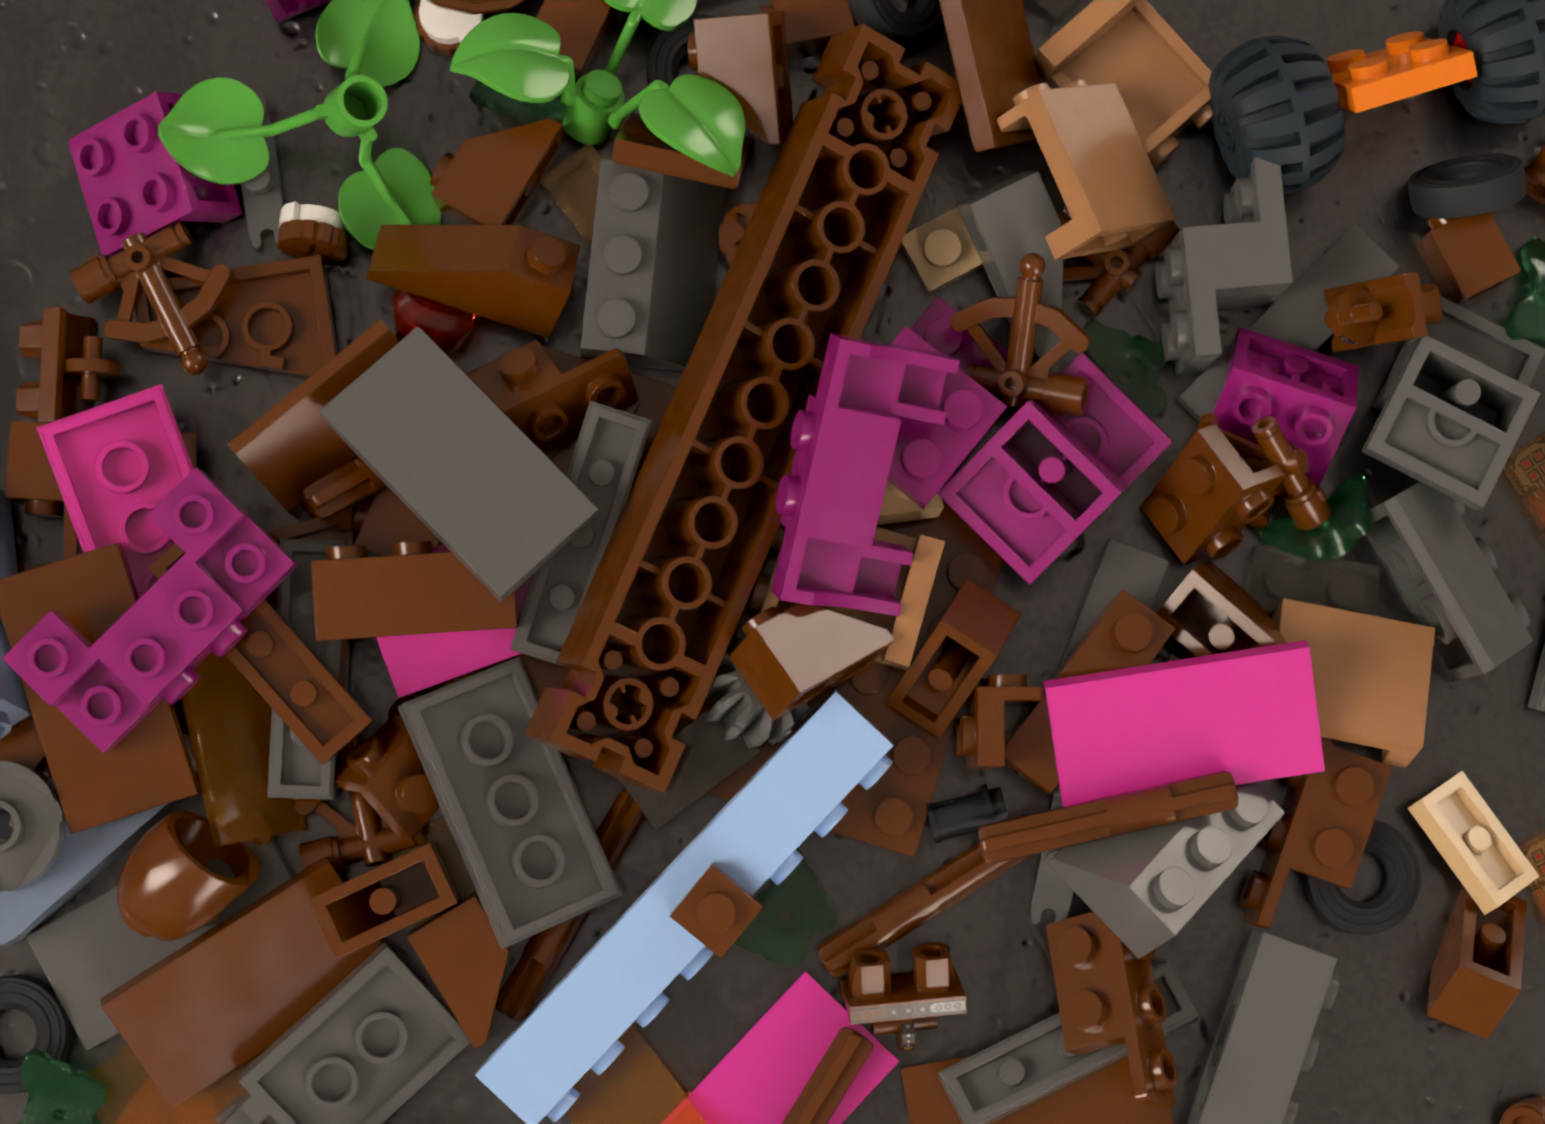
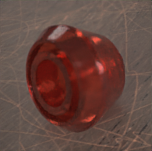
M398 289L392 297L394 335L399 342L419 326L448 356L475 328L477 322L475 314L460 310L459 308L441 304Z

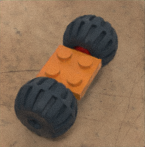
M1445 0L1439 14L1438 39L1426 38L1421 31L1403 33L1388 38L1385 41L1386 49L1366 55L1362 49L1339 52L1326 58L1327 65L1311 44L1300 39L1286 36H1266L1243 43L1231 50L1216 65L1211 73L1208 85L1211 96L1209 104L1213 113L1211 123L1213 124L1214 135L1225 164L1235 180L1250 176V166L1254 157L1280 165L1283 194L1301 192L1321 181L1338 164L1343 154L1345 129L1343 126L1344 116L1342 108L1359 113L1448 85L1454 90V95L1465 110L1479 120L1500 125L1536 120L1545 114V0Z

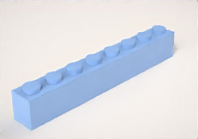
M835 688L486 1059L475 1076L526 1124H538L545 1116L553 1123L559 1120L581 1095L573 1087L590 1068L598 1076L602 1074L624 1050L625 1046L618 1038L634 1021L642 1028L646 1027L669 1002L670 999L662 991L680 973L686 980H690L714 954L670 917L671 912L712 862L752 895L769 878L776 885H779L804 858L796 850L813 831L823 838L847 813L848 808L841 803L847 794L858 783L865 790H868L892 765L893 761L885 755L893 747L892 741Z

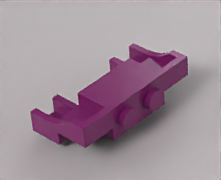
M830 333L817 394H809L806 410H799L792 425L791 447L796 450L791 475H784L777 491L776 511L778 514H782L780 523L786 529L771 591L780 600L811 606H836L900 616L902 603L894 598L901 565L911 566L914 553L901 544L874 540L902 421L896 416L944 425L947 412L940 409L939 404L947 372L957 374L959 360L946 354L887 342L886 344Z
M194 468L148 514L185 554L93 645L59 611L50 610L2 657L49 706H56L102 753L111 752L163 699L170 705L181 699L200 679V676L194 669L211 652L220 658L235 646L248 631L241 622L299 566L273 538L198 468Z

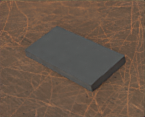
M419 326L319 410L321 418L500 603L598 517V508Z
M520 656L403 703L398 707L500 949L513 945L622 896L561 752L524 735L539 700Z
M254 810L222 828L234 839L247 845L261 860L258 878L244 893L218 914L221 922L294 877L258 810ZM219 858L213 859L206 865L207 869L218 875L235 878L231 866ZM118 886L25 937L82 1045L88 1051L120 1034L101 1007L100 998L219 923L201 927L186 937L173 941H161L153 936L145 937L132 931L120 916L117 904Z

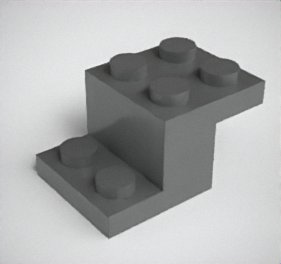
M1254 157L1250 166V176L1247 178H1237L1231 187L1232 193H1225V224L1183 227L1171 245L1166 248L1163 255L1164 261L1156 262L1155 280L1159 299L1168 298L1170 323H1163L1162 325L1163 355L1166 361L1174 360L1176 377L1201 375L1222 354L1218 312L1269 308L1293 283L1280 165Z
M1440 296L1442 321L1426 325L1427 337L1405 341L1372 406L1380 410L1381 413L1361 452L1478 511L1484 508L1541 394L1530 388L1529 385L1545 355V349Z

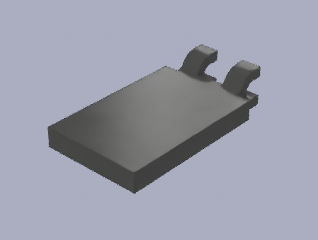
M384 942L237 1075L238 1082L247 1090V1093L229 1103L215 1116V1120L219 1124H259L263 1120L267 1124H382L459 1054L470 1041L457 1019Z

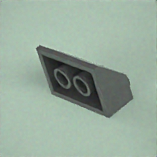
M601 159L580 347L581 358L592 360L612 349L618 348L626 357L628 366L684 372L714 303L719 254L718 242L720 240L718 238L719 225L722 223L725 188L615 164V161Z
M1418 482L1357 516L1356 520L1416 623L1435 628L1433 652L1449 680L1454 682L1483 675L1499 666L1533 641L1526 629L1530 625L1529 615L1521 601L1511 592L1506 594L1494 574V571L1498 569L1494 554L1484 540L1480 537L1473 538L1461 518L1465 515L1464 504L1422 482Z
M1256 782L1238 784L1236 789L1239 801L1238 807L1234 810L1061 848L1047 864L1140 959L1179 933L1285 812Z

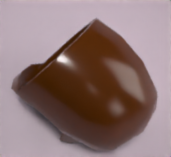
M185 810L169 814L146 831L131 850L119 875L117 892L120 916L132 931L145 937L153 936L161 941L182 939L201 927L221 922L218 914L244 893L258 878L261 860L247 845L234 839L210 820ZM219 858L231 866L235 878L218 875L207 869L206 865L213 859Z

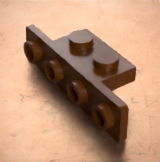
M534 340L466 373L538 448L582 428L590 401L619 410L635 402L638 398L626 357L618 348L612 349L561 374L539 342Z
M1321 737L1325 771L1282 778V784L1288 786L1281 808L1285 813L1261 839V844L1268 847L1260 872L1253 870L1244 885L1240 904L1242 907L1247 908L1243 922L1256 927L1267 929L1270 927L1289 869L1344 889L1352 888L1392 770L1391 766L1332 745L1334 739Z
M1094 912L1047 924L1046 929L1066 1052L1080 1055L1126 1043L1136 1101L1140 1104L1162 1110L1175 1107L1176 1102L1173 1088L1177 1085L1178 1074L1175 1061L1171 1053L1166 1049L1162 1022L1166 1019V1004L1160 989L1155 985L1151 959L1155 955V949L1138 959Z

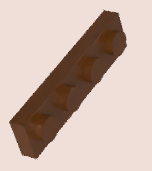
M175 543L147 568L159 580L185 552ZM266 599L241 622L248 631L224 655L322 765H325L374 722Z

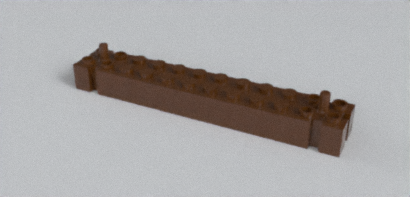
M860 24L830 37L812 78V82L824 88L822 96L801 103L556 663L570 669L562 689L545 687L524 734L566 755L594 761L592 767L639 788L661 793L666 792L686 745L672 738L680 717L697 719L781 524L782 514H778L776 511V497L782 477L784 475H791L796 450L791 447L792 425L799 410H806L809 394H817L830 333L860 339L939 153L926 146L929 138L950 130L962 102L956 78L927 61L909 68L899 63L905 48L865 24Z

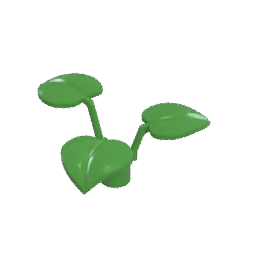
M332 0L325 7L316 25L315 38L317 50L325 62L335 67L347 68L345 81L327 95L323 104H319L313 109L273 124L262 125L264 109L256 93L238 80L216 77L199 82L187 90L167 116L158 124V136L168 153L178 164L206 181L234 185L254 179L267 168L269 151L263 137H272L316 120L325 119L328 127L336 134L343 137L359 136L361 139L358 160L364 171L353 173L347 177L340 187L338 196V211L341 221L347 232L356 241L374 250L381 225H441L440 209L436 206L431 195L435 187L430 185L431 175L415 155L402 148H391L379 155L374 163L371 159L372 143L378 136L373 126L381 121L388 106L387 95L383 87L393 85L406 78L414 69L420 52V38L416 29L417 23L409 0Z
M604 0L611 7L629 12L630 15L605 70H593L580 77L576 84L573 60L569 56L559 54L561 40L557 31L549 24L526 14L503 13L482 21L468 32L453 56L450 65L451 72L473 77L510 98L529 103H545L552 101L562 94L560 102L567 106L562 117V125L567 134L580 143L597 145L604 142L609 137L612 128L620 129L625 118L638 109L646 127L655 136L674 149L732 177H735L740 168L745 118L739 101L725 87L702 76L685 74L677 77L671 86H668L662 80H655L623 104L624 92L620 80L615 76L641 18L660 30L674 31L684 26L690 19L697 0Z

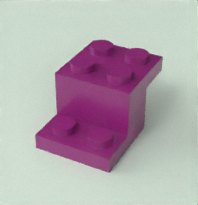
M939 296L934 299L911 328L905 326L892 342V344L946 354L960 361L957 374L947 372L939 404V408L947 412L944 425L896 416L902 421L887 481L923 510L953 473L962 467L1011 407L1001 402L1002 395L989 393L965 373L969 363L976 364V366L995 367L967 329L956 331L952 328L950 319L958 311ZM993 340V342L999 348L1001 353L1007 359L1008 351H1006L1003 347H1001L997 342Z
M1081 352L1061 372V374L1089 378L1090 380L1088 402L1082 417L1064 414L1063 416L1052 415L1049 409L1043 408V403L1036 402L1034 399L1027 401L937 493L1029 585L1174 441L1084 352Z

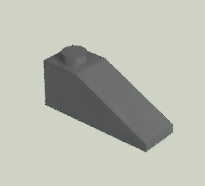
M1022 171L957 203V209L997 297L1016 295L1018 276L1022 274L1019 267L1020 261L1026 254L1037 253L1043 257L1046 265L1045 271L1041 275V278L1044 280L1041 302L1062 309L1063 259H1054L1045 239V236L1062 226L1058 214L1064 212L1061 197L1053 182L1048 177L1042 179L1038 171ZM1007 317L1009 324L1011 326L1012 317ZM1040 324L1037 325L1032 365L1061 341L1050 328ZM1060 359L1051 366L1050 373H1059Z

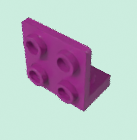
M156 91L69 140L71 155L102 255L113 256L125 250L122 242L137 233L144 232L148 238L171 225L174 226L179 221L226 223L243 214L234 185L209 182L192 174L178 164L162 144L158 136V124L167 116L183 94Z
M1238 327L1230 346L1226 380L1211 414L1219 418V428L1258 445L1259 443L1251 430L1253 424L1266 416L1275 417L1286 439L1292 441L1297 448H1302L1306 452L1308 471L1305 475L1314 479L1320 486L1357 407L1359 366ZM1237 451L1243 460L1253 458Z

